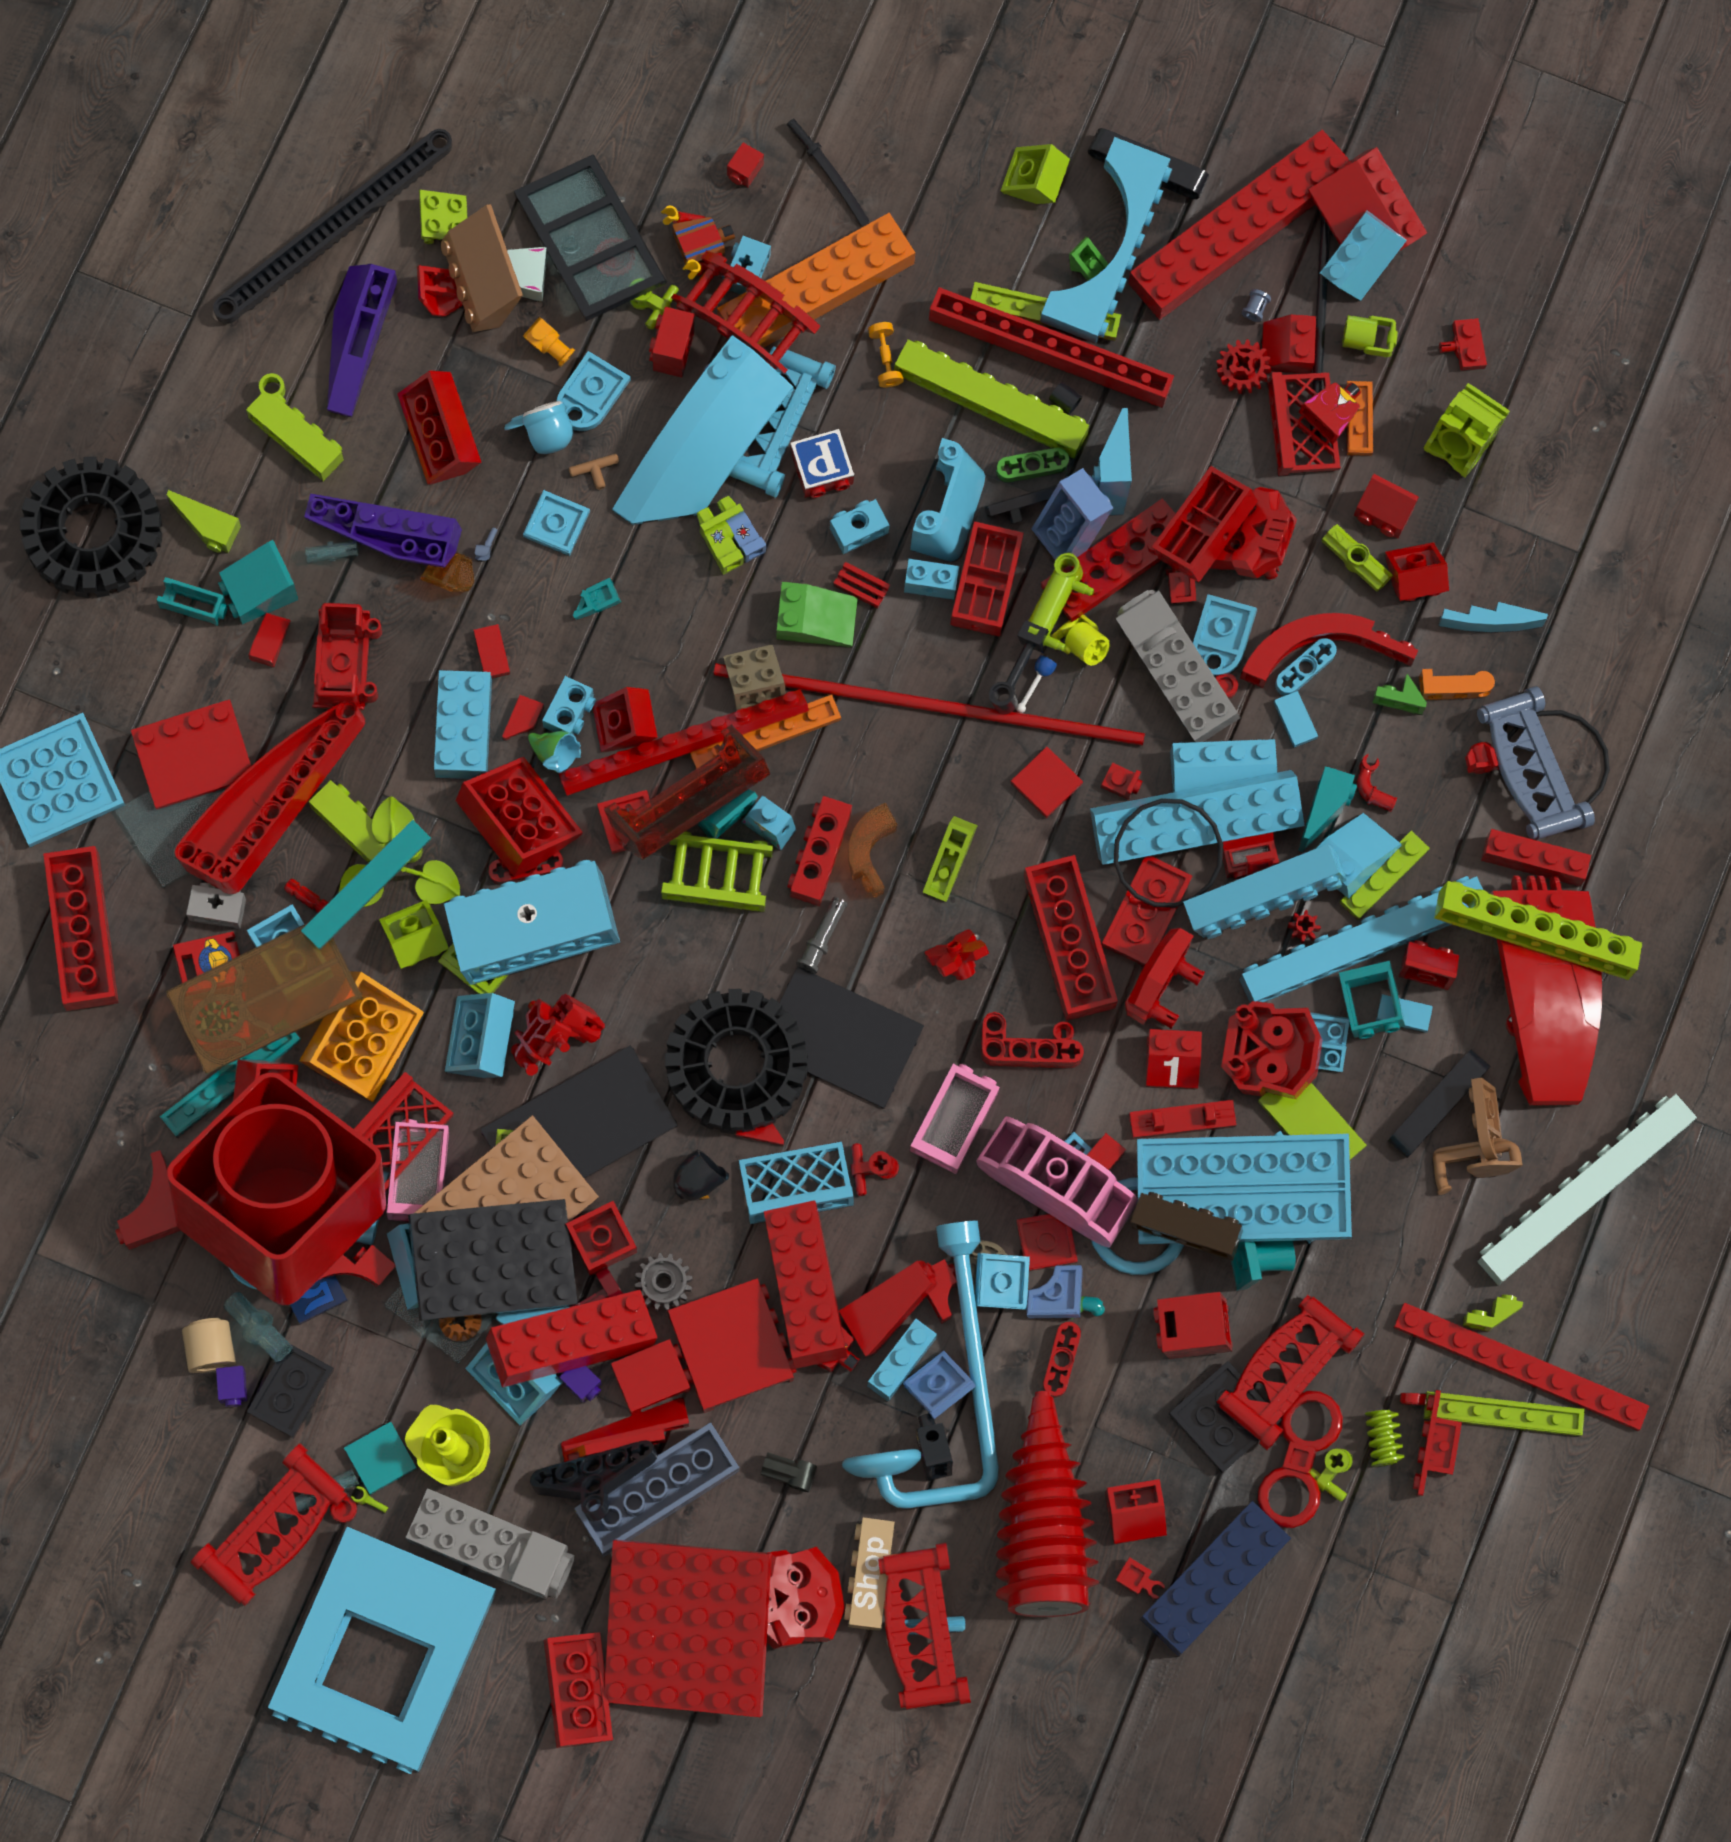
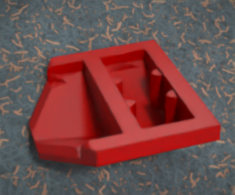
M417 266L418 298L431 315L446 317L463 306L462 301L458 299L455 280L450 276L449 269Z

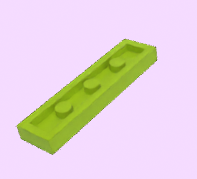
M1412 831L1400 841L1401 847L1349 899L1345 896L1340 901V904L1357 920L1429 851L1430 848Z

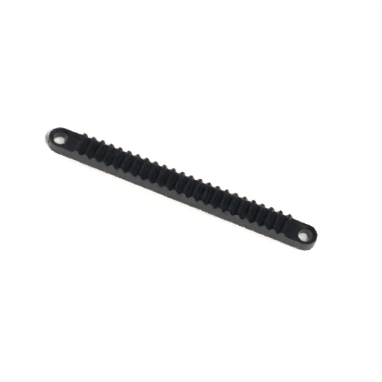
M443 129L431 131L221 295L213 305L217 320L225 324L232 323L249 309H254L255 305L261 303L265 297H269L272 291H277L280 285H284L288 279L294 277V274L300 273L303 267L309 266L311 261H315L319 255H323L327 248H332L335 242L338 243L343 236L346 237L350 230H355L358 224L361 225L366 218L369 219L373 212H378L379 208L385 206L389 200H393L396 194H401L402 190L408 188L412 182H416L419 176H424L427 170H431L437 162L451 151L452 138L449 132ZM441 137L447 143L443 148H436L433 145V141ZM224 304H230L234 309L231 314L223 315L219 312L220 307Z

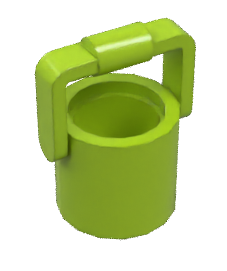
M1347 315L1342 347L1364 350V353L1369 355L1390 357L1393 347L1397 345L1398 332L1396 331V321L1377 316L1363 318ZM1377 325L1390 327L1387 336L1388 349L1374 347Z

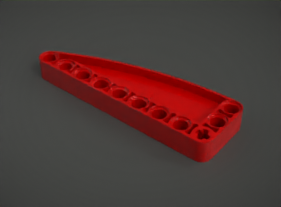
M343 701L330 708L272 748L235 780L203 813L176 846L175 856L183 868L190 874L227 894L238 893L364 727L365 718L354 701Z

